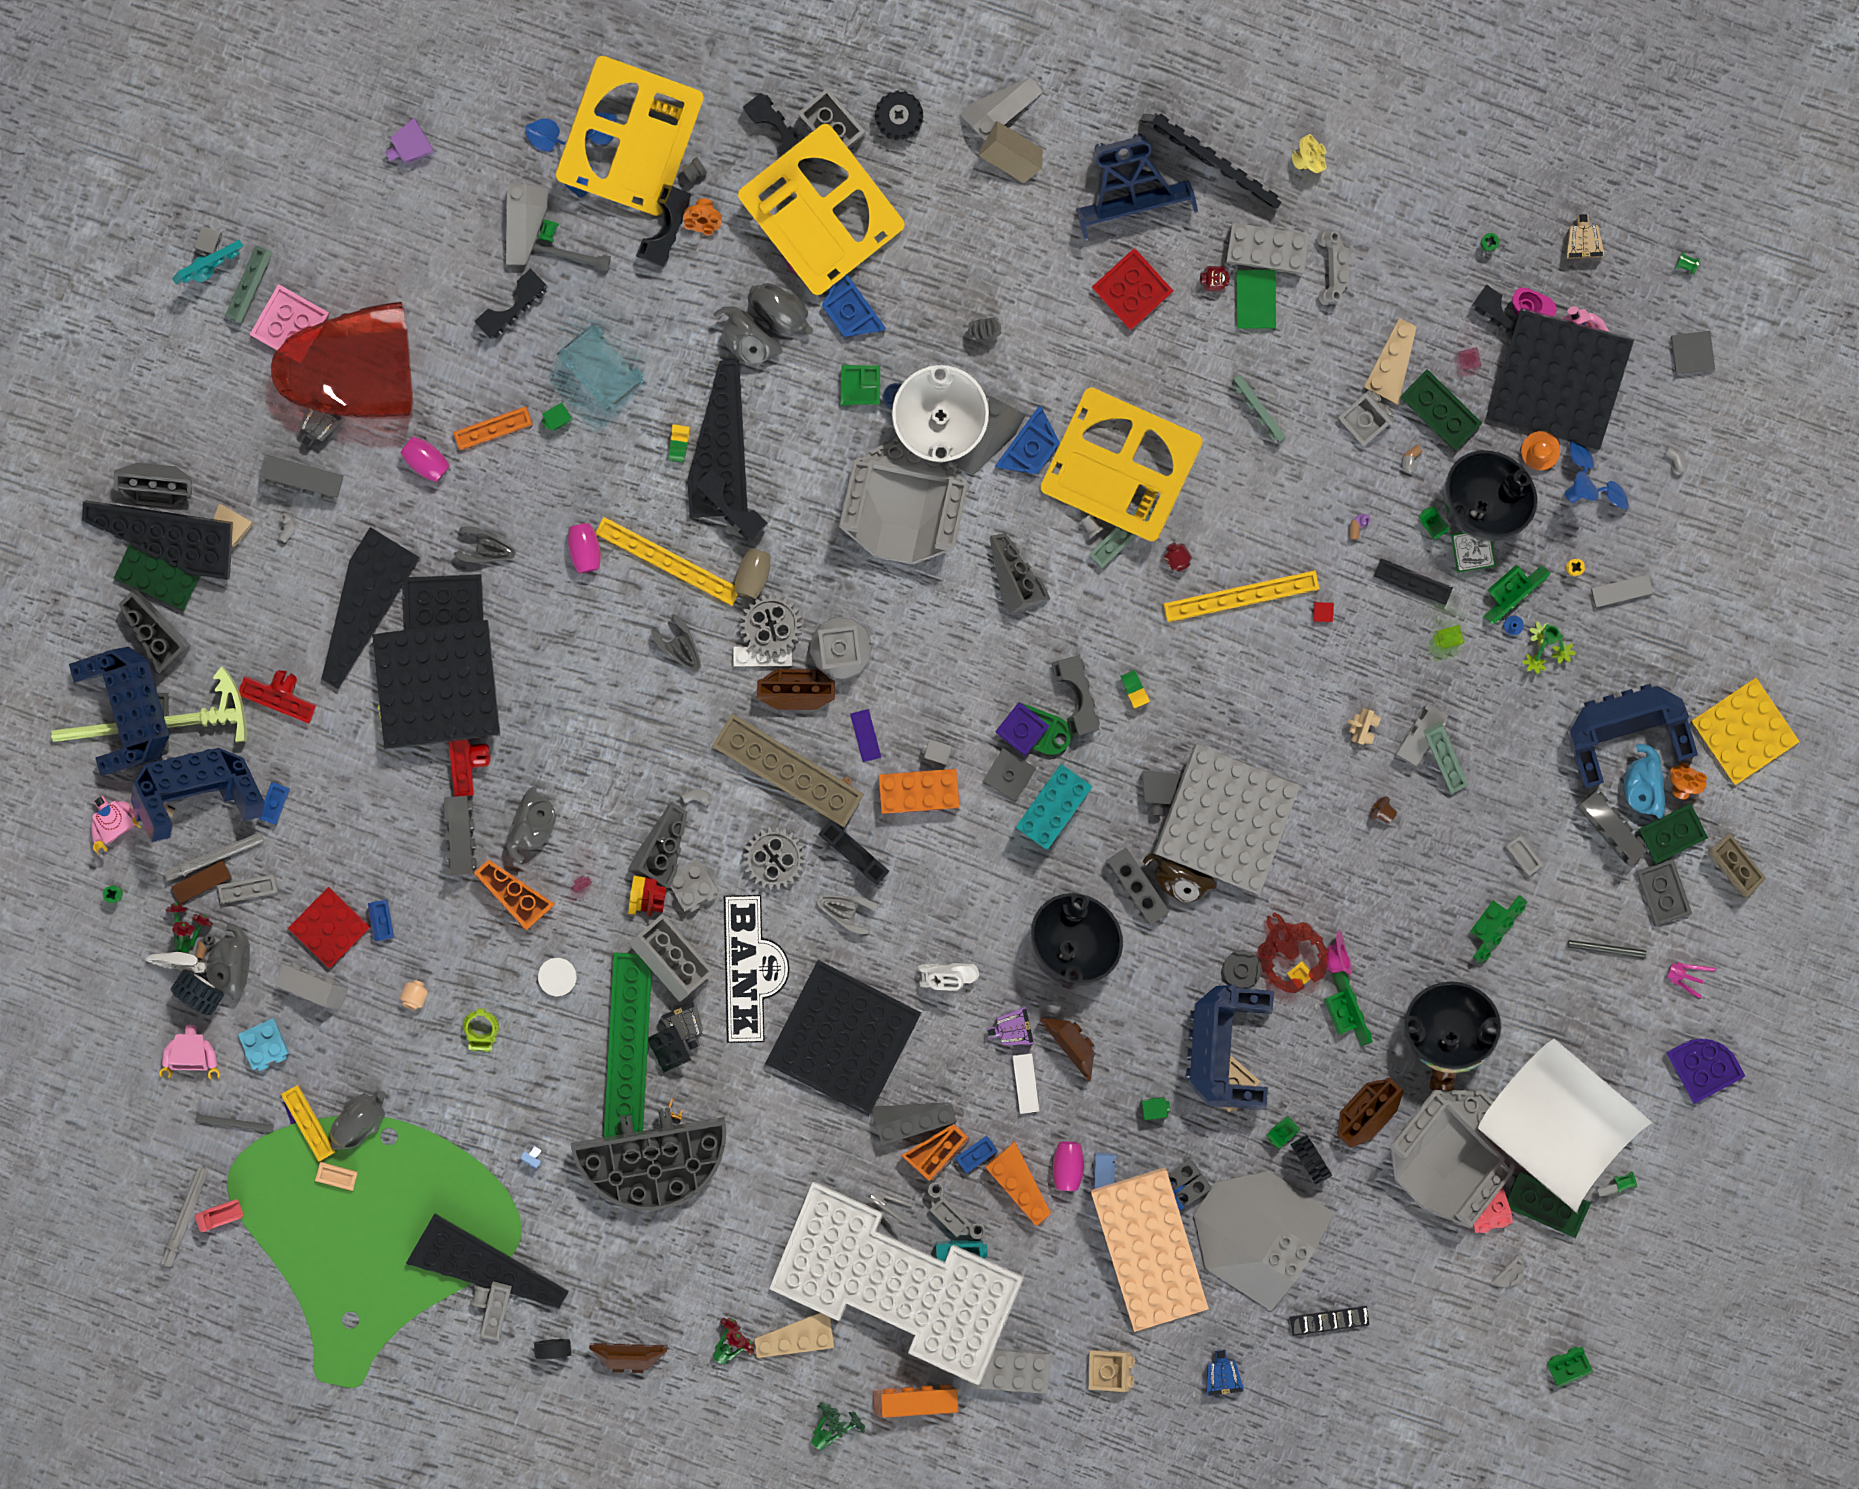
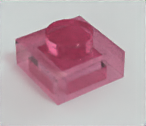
M1477 347L1458 352L1462 371L1482 366Z
M582 875L573 881L575 885L572 886V889L575 893H578L593 883L590 876L585 878Z

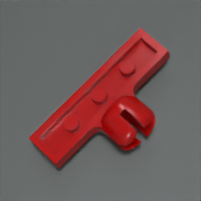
M278 670L275 672L270 685L244 676L239 688L242 697L308 724L311 723L317 705L293 694L297 682L295 675L290 673L285 679L287 671Z
M469 740L449 742L455 797L474 795L472 770L478 767H487L490 764L489 746L485 743L471 744Z

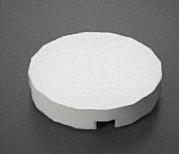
M560 957L551 958L544 962L538 973V981L542 990L552 996H563L569 993L577 980L573 964Z

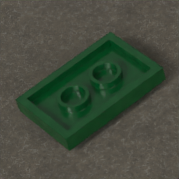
M1691 803L1638 829L1655 864L1708 838Z

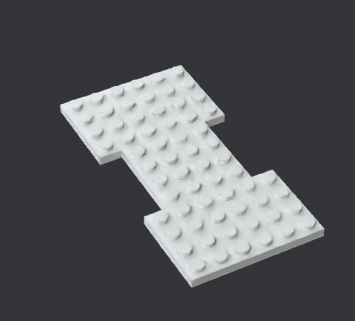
M812 1182L769 1289L838 1321L841 1320L847 1304L915 1335L908 1352L909 1354L976 1385H980L1024 1277L955 1245L951 1247L946 1261L943 1262L878 1232L877 1229L884 1213L817 1182Z

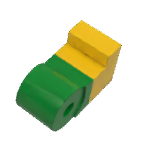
M672 424L669 449L670 461L685 462L690 427Z
M1135 670L1120 676L1134 709L1150 702Z

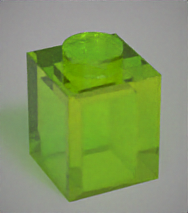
M1460 625L1435 631L1436 635L1433 636L1436 647L1439 646L1440 650L1464 644Z

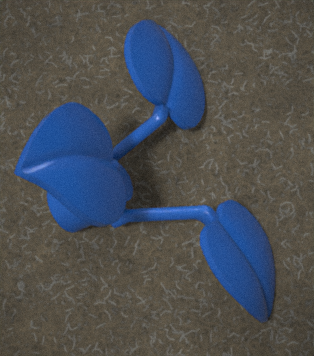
M595 113L596 116L617 122V116L613 114ZM539 119L527 124L525 127L528 139L533 146L541 151H551L555 146V142L564 146L566 142L557 139L560 129L557 123L551 119ZM589 129L586 131L588 135L585 137V142L591 137L595 144L605 145L614 136ZM578 176L576 182L587 186L588 179ZM564 183L579 198L584 197L588 193L585 190Z
M1571 441L1569 446L1571 458L1578 466L1583 467V471L1576 474L1575 481H1573L1574 484L1565 490L1566 498L1571 503H1575L1581 498L1595 501L1599 497L1598 492L1606 491L1607 498L1614 505L1628 510L1629 503L1626 493L1618 483L1609 481L1607 487L1598 489L1592 483L1586 472L1587 468L1592 469L1594 467L1593 457L1585 446Z

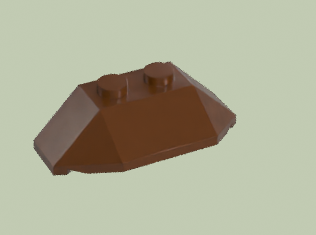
M777 669L763 679L757 680V699L776 710H817L835 700V681L817 669Z
M1046 1017L1039 1019L1087 1081L1091 1080L1094 1050L1092 1048L1095 1045L1088 1037L1084 1039L1080 1034L1083 1030L1076 1021L1072 1024L1070 1020Z
M1391 1078L1366 1083L1340 1111L1337 1135L1350 1148L1371 1140L1398 1111L1404 1090Z
M590 1343L589 1349L608 1369H613L612 1372L622 1373L624 1369L632 1370V1373H644V1370H648L667 1352L668 1345Z

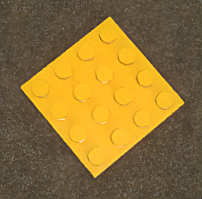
M1756 677L1691 720L1734 785H1737L1800 742Z

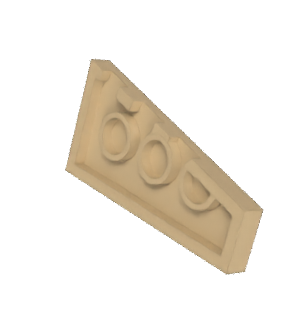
M1401 318L1398 319L1363 388L1371 392L1375 391L1379 396L1399 405V397L1401 396L1417 326Z
M818 1313L756 1337L757 1358L834 1348L831 1317Z

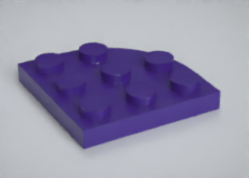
M1704 1038L1692 1039L1666 1052L1693 1104L1746 1077L1734 1054L1723 1044L1714 1040Z

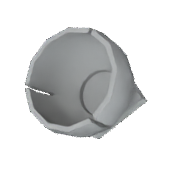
M835 617L824 621L823 625L820 624L813 633L810 654L815 667L827 677L830 674V678L847 679L861 673L870 661L872 645H869V643H872L866 628L854 619Z

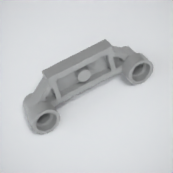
M1326 230L1319 232L1317 236L1319 245L1328 247L1329 288L1321 290L1319 293V300L1323 305L1339 301L1345 288L1350 286L1349 248H1345L1337 231L1331 232Z
M932 1182L929 1185L928 1192L932 1207L929 1210L956 1237L959 1235H969L975 1239H980L985 1235V1227L981 1223H970L943 1196L944 1187L940 1182ZM938 1186L940 1190L939 1192H934L932 1188ZM980 1227L981 1232L975 1233L974 1228Z

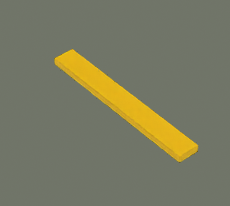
M603 517L595 532L596 535L731 606H733L738 596L735 593V585L606 517Z
M1316 570L1167 602L1163 603L1168 623L1319 590L1320 588Z

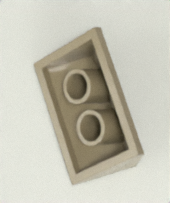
M996 121L978 156L1022 183L1028 181L1042 169L1043 149Z
M1730 833L1706 851L1738 893L1744 898H1747L1766 879Z

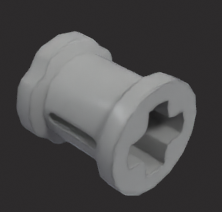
M1089 515L1079 522L1088 531L1089 538H1092L1104 529L1103 526L1098 524L1093 515Z
M474 1285L475 1293L470 1304L487 1308L486 1301L491 1288Z

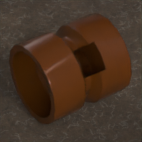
M1432 1068L1433 1075L1430 1078L1429 1088L1432 1091L1442 1090L1448 1092L1454 1090L1457 1073H1445Z

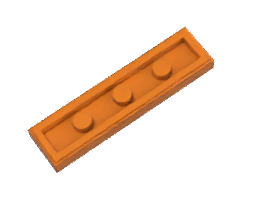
M527 406L460 429L453 432L461 451L533 425Z

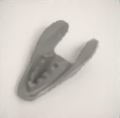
M823 895L817 900L818 906L849 931L857 934H869L870 930L867 927L855 925L853 919L860 905L870 908L871 911L878 910V907L871 901L861 897Z

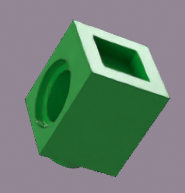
M561 402L542 414L544 419L541 421L547 430L551 429L554 432L573 419L565 405Z
M1165 1097L1142 1100L1144 1120L1168 1117L1167 1113L1171 1112L1170 1102L1166 1101Z

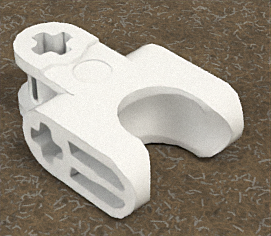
M923 964L918 966V971L922 975V981L919 982L920 987H932L935 990L956 991L962 988L964 983H972L979 977L978 968L974 964Z

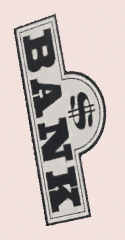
M761 895L724 896L727 1043L765 1042L764 999L776 995L785 986L790 971L789 960L780 945L762 937Z

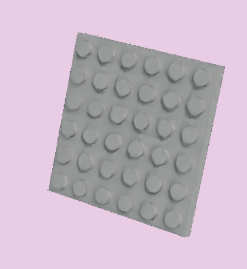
M1194 744L1154 854L1260 895L1300 786L1201 745Z

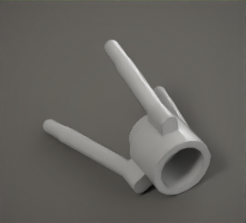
M877 1192L873 1193L867 1203L868 1206L879 1211L884 1210L898 1221L906 1224V1220L885 1206L887 1201L884 1199L910 1208L912 1204L888 1196L883 1192H880V1194ZM883 1216L881 1220L892 1229L893 1225Z

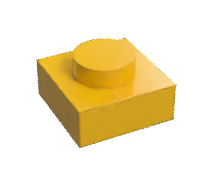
M1301 961L1287 973L1298 988H1301L1315 976L1304 961Z

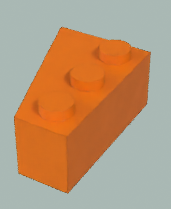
M953 1124L913 1149L903 1153L901 1156L925 1178L933 1182L971 1138L957 1125Z

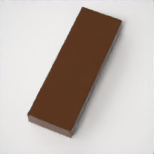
M223 860L171 886L179 904L233 877Z

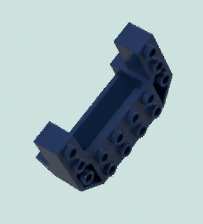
M128 646L112 649L70 663L69 667L74 683L103 675L123 749L95 757L100 776L117 773L161 759L169 738V732L148 660Z
M1650 683L1640 686V691L1633 692V689L1621 692L1622 696L1614 697V694L1602 697V702L1596 703L1595 700L1585 702L1584 707L1579 708L1567 730L1582 787L1587 788L1604 783L1594 745L1666 724L1676 761L1698 756L1688 722L1689 715L1683 699L1660 686L1652 687Z
M221 748L207 749L197 753H188L183 756L170 757L165 760L152 761L145 764L133 784L131 796L136 822H143L151 842L171 837L173 823L164 806V802L219 790L224 802L235 801L244 821L262 817L265 802L245 759Z
M1236 985L1215 986L1197 1001L1194 1010H1190V1022H1193V1030L1189 1029L1188 1041H1192V1049L1188 1048L1187 1060H1191L1190 1068H1186V1079L1189 1080V1086L1207 1106L1266 1110L1268 1087L1229 1084L1232 1022L1234 1011L1272 1014L1274 991L1236 988Z

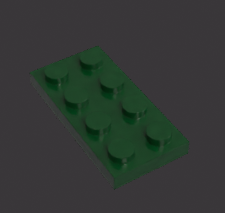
M1428 369L1399 397L1454 451L1482 424Z
M129 543L114 579L185 611L201 576L191 575L185 572L184 569L178 566L174 567L168 564V561L160 557L156 558Z
M1521 1171L1518 1172L1507 1197L1510 1210L1573 1238L1577 1237L1591 1205V1202L1583 1199L1576 1212L1537 1178Z

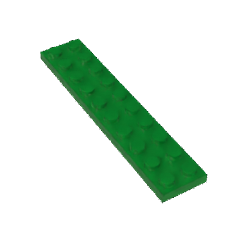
M614 952L604 1137L623 1133L619 1117L625 1115L627 1123V1114L632 1115L634 1131H644L652 970L635 953Z

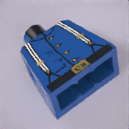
M1226 1349L1215 1350L1216 1361L1208 1362L1207 1396L1244 1392L1235 1359L1227 1360Z

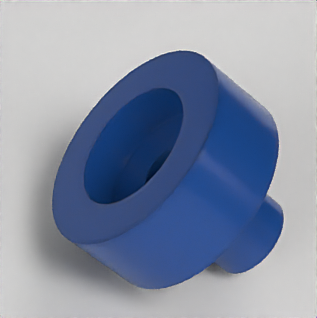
M1510 616L1504 621V630L1509 635H1517L1522 632L1524 623L1520 617Z

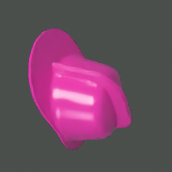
M1528 288L1515 290L1512 297V308L1517 316L1519 315L1520 308L1555 316L1557 307L1555 302L1548 296Z
M1338 930L1336 943L1327 947L1324 959L1330 972L1345 971L1348 975H1351V961L1346 951L1343 935Z

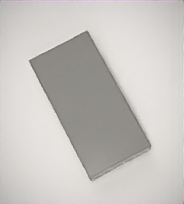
M1521 834L1505 845L1528 877L1544 866Z

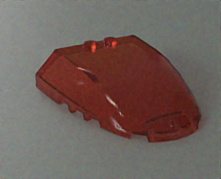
M403 303L381 304L362 308L352 313H344L339 317L330 320L326 319L315 326H309L288 337L283 345L275 351L271 363L272 380L278 392L289 402L297 406L332 415L363 419L412 418L414 405L408 326Z

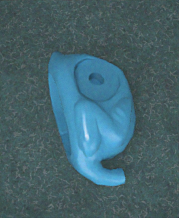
M1637 744V752H1644L1647 756L1633 761L1626 769L1623 783L1625 797L1629 805L1636 811L1656 815L1660 819L1665 812V790L1661 759L1658 752L1651 746Z

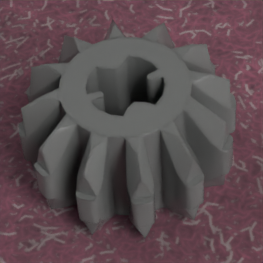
M993 317L971 321L968 328L972 340H980L1000 336L1001 323L999 318Z

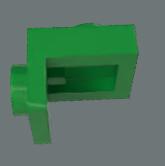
M1435 506L1424 509L1418 516L1421 524L1434 541L1450 530Z
M1287 1115L1273 1126L1266 1135L1270 1143L1280 1149L1301 1129Z

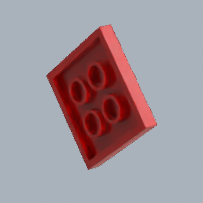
M1135 248L1091 287L1130 331L1174 291Z
M327 887L288 927L329 969L370 928L330 887Z

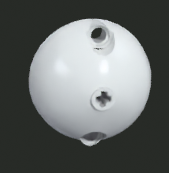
M935 365L923 368L905 380L895 396L892 416L898 437L911 452L921 458L943 463L962 457L979 443L986 431L989 410L986 396L981 386L973 377L955 367ZM936 371H945L946 377L943 380H937L934 376ZM939 411H943V414L947 415L944 421H939V418L935 417L936 414H939ZM944 448L947 451V455L944 458H938L935 454L937 449Z

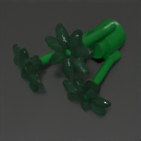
M819 1402V1405H817L818 1408L823 1410V1417L817 1428L813 1431L814 1436L811 1439L812 1444L816 1448L822 1450L837 1438H842L843 1434L848 1433L851 1428L860 1429L862 1433L865 1432V1425L861 1422V1418L857 1416L856 1412H849L852 1419L850 1424L844 1428L843 1426H845L846 1422H839L840 1414L838 1409L831 1408L830 1404L826 1405L823 1402ZM826 1418L829 1420V1423L825 1425L830 1428L829 1431L821 1430Z

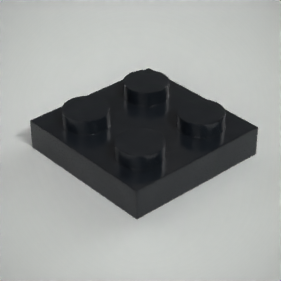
M675 1025L648 1037L650 1047L663 1073L691 1060Z

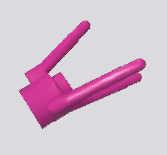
M1677 962V964L1672 963L1667 978L1671 979L1670 982L1701 998L1702 996L1679 980L1683 981L1686 978L1701 984L1704 981L1686 974V970L1683 968L1703 971H1716V968Z

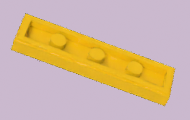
M299 1085L282 1093L283 1100L318 1162L335 1153L336 1150L331 1146L327 1134Z

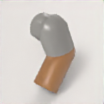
M1415 445L1403 455L1402 467L1407 473L1415 471V457L1423 452L1418 445Z

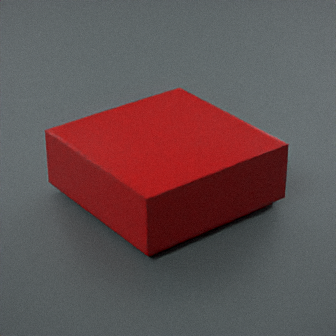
M1314 602L1313 622H1333L1334 603Z

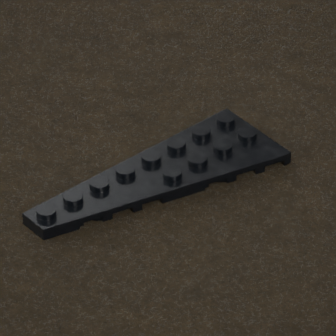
M1143 114L1140 118L1142 123L1153 124L1156 132L1164 136L1168 135V139L1180 147L1184 146V150L1209 167L1220 168L1223 176L1231 180L1235 179V183L1247 191L1250 189L1252 195L1270 207L1279 208L1282 202L1277 199L1279 196L1271 190L1265 191L1260 182L1255 179L1251 181L1246 177L1248 175L1246 172L1239 168L1235 170L1231 167L1232 163L1223 157L1220 159L1215 156L1216 152L1208 146H1201V141L1196 137L1185 135L1183 128L1176 124L1174 126L1168 123L1169 119L1163 114Z
M434 1213L406 1262L408 1265L487 1288H491L493 1282L512 1286L510 1294L560 1308L570 1291Z

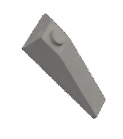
M1030 77L974 101L960 116L985 142L996 121L1006 126L1038 98L1043 91Z
M507 184L506 265L526 266L536 236L540 230L542 219L548 209V189L528 184Z

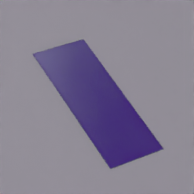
M869 709L851 713L850 716L862 761L867 762L882 758Z

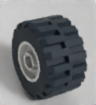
M186 969L182 970L170 989L173 995L199 1013L209 1016L213 1014L224 997V994L211 985L207 979Z

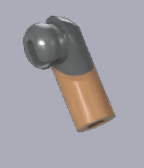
M207 934L197 944L195 957L199 962L204 961L206 952L215 944V938L211 934Z

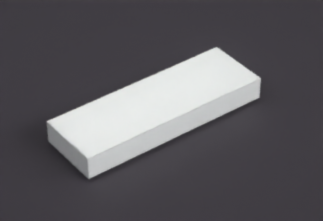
M1032 1053L1014 1055L1013 1062L1020 1114L1039 1112Z

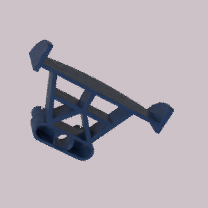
M1138 133V136L1135 134L1131 139L1107 145L1100 143L1101 146L1099 144L1095 146L1094 157L1097 164L1102 167L1095 204L1076 209L1085 241L1089 240L1086 226L1186 200H1190L1194 213L1198 212L1194 190L1189 180L1169 185L1148 158L1152 148L1148 139L1142 134ZM1121 149L1128 150L1123 156L1118 154ZM1136 161L1129 177L1113 167ZM1145 163L1152 170L1140 173ZM1108 172L1119 179L1107 182ZM1159 179L1164 185L1163 187L1136 194L1133 187L1135 184ZM1129 187L1130 195L1102 202L1104 192Z

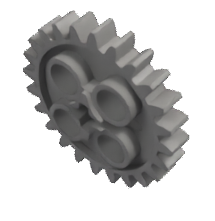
M770 594L769 599L762 595V601L756 598L755 605L750 602L748 603L750 610H743L746 616L740 617L745 622L739 624L740 628L744 629L740 632L741 635H747L743 639L744 643L750 641L748 648L751 649L755 646V653L762 650V656H765L766 652H769L770 657L773 656V652L780 656V650L788 653V646L794 648L792 641L799 642L796 635H802V631L797 629L803 627V624L798 622L802 619L801 615L796 616L799 609L792 610L794 603L787 604V598L780 601V595L776 599H773L772 594ZM767 609L770 612L772 624L774 625V631L777 638L776 642L773 641L767 615L765 612ZM776 610H781L783 615L776 618L773 616V613ZM757 615L764 616V620L761 623L755 622L754 618ZM785 628L788 630V633L785 636H780L778 631ZM766 633L770 637L766 641H761L759 636Z
M769 827L768 833H765L762 829L761 836L756 833L754 834L755 841L752 839L748 840L752 844L751 847L745 846L749 853L743 854L744 857L748 858L743 864H749L745 871L752 872L749 878H757L755 884L762 881V888L769 884L770 890H772L774 885L779 890L782 883L785 887H788L787 881L795 883L793 876L800 877L797 871L804 870L800 866V863H806L805 860L801 859V856L806 854L805 852H800L803 845L797 846L796 843L799 841V838L793 840V832L786 835L787 829H784L782 833H780L779 827L776 828L775 832ZM773 839H778L781 842L779 850L771 848L770 844ZM764 844L767 845L774 855H779L778 861L786 869V872H783L776 862H770L771 856L763 848ZM758 851L766 854L764 862L756 860L755 855ZM790 854L793 857L794 861L791 865L783 863L784 855ZM771 866L778 869V875L773 878L767 873L768 868Z

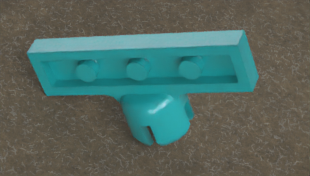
M239 239L206 257H197L189 266L179 270L172 280L176 285L181 282L186 284L192 279L197 282H205V280H208L213 275L214 267L217 268L222 265L227 258L232 260L240 255L239 251L243 247L242 242Z

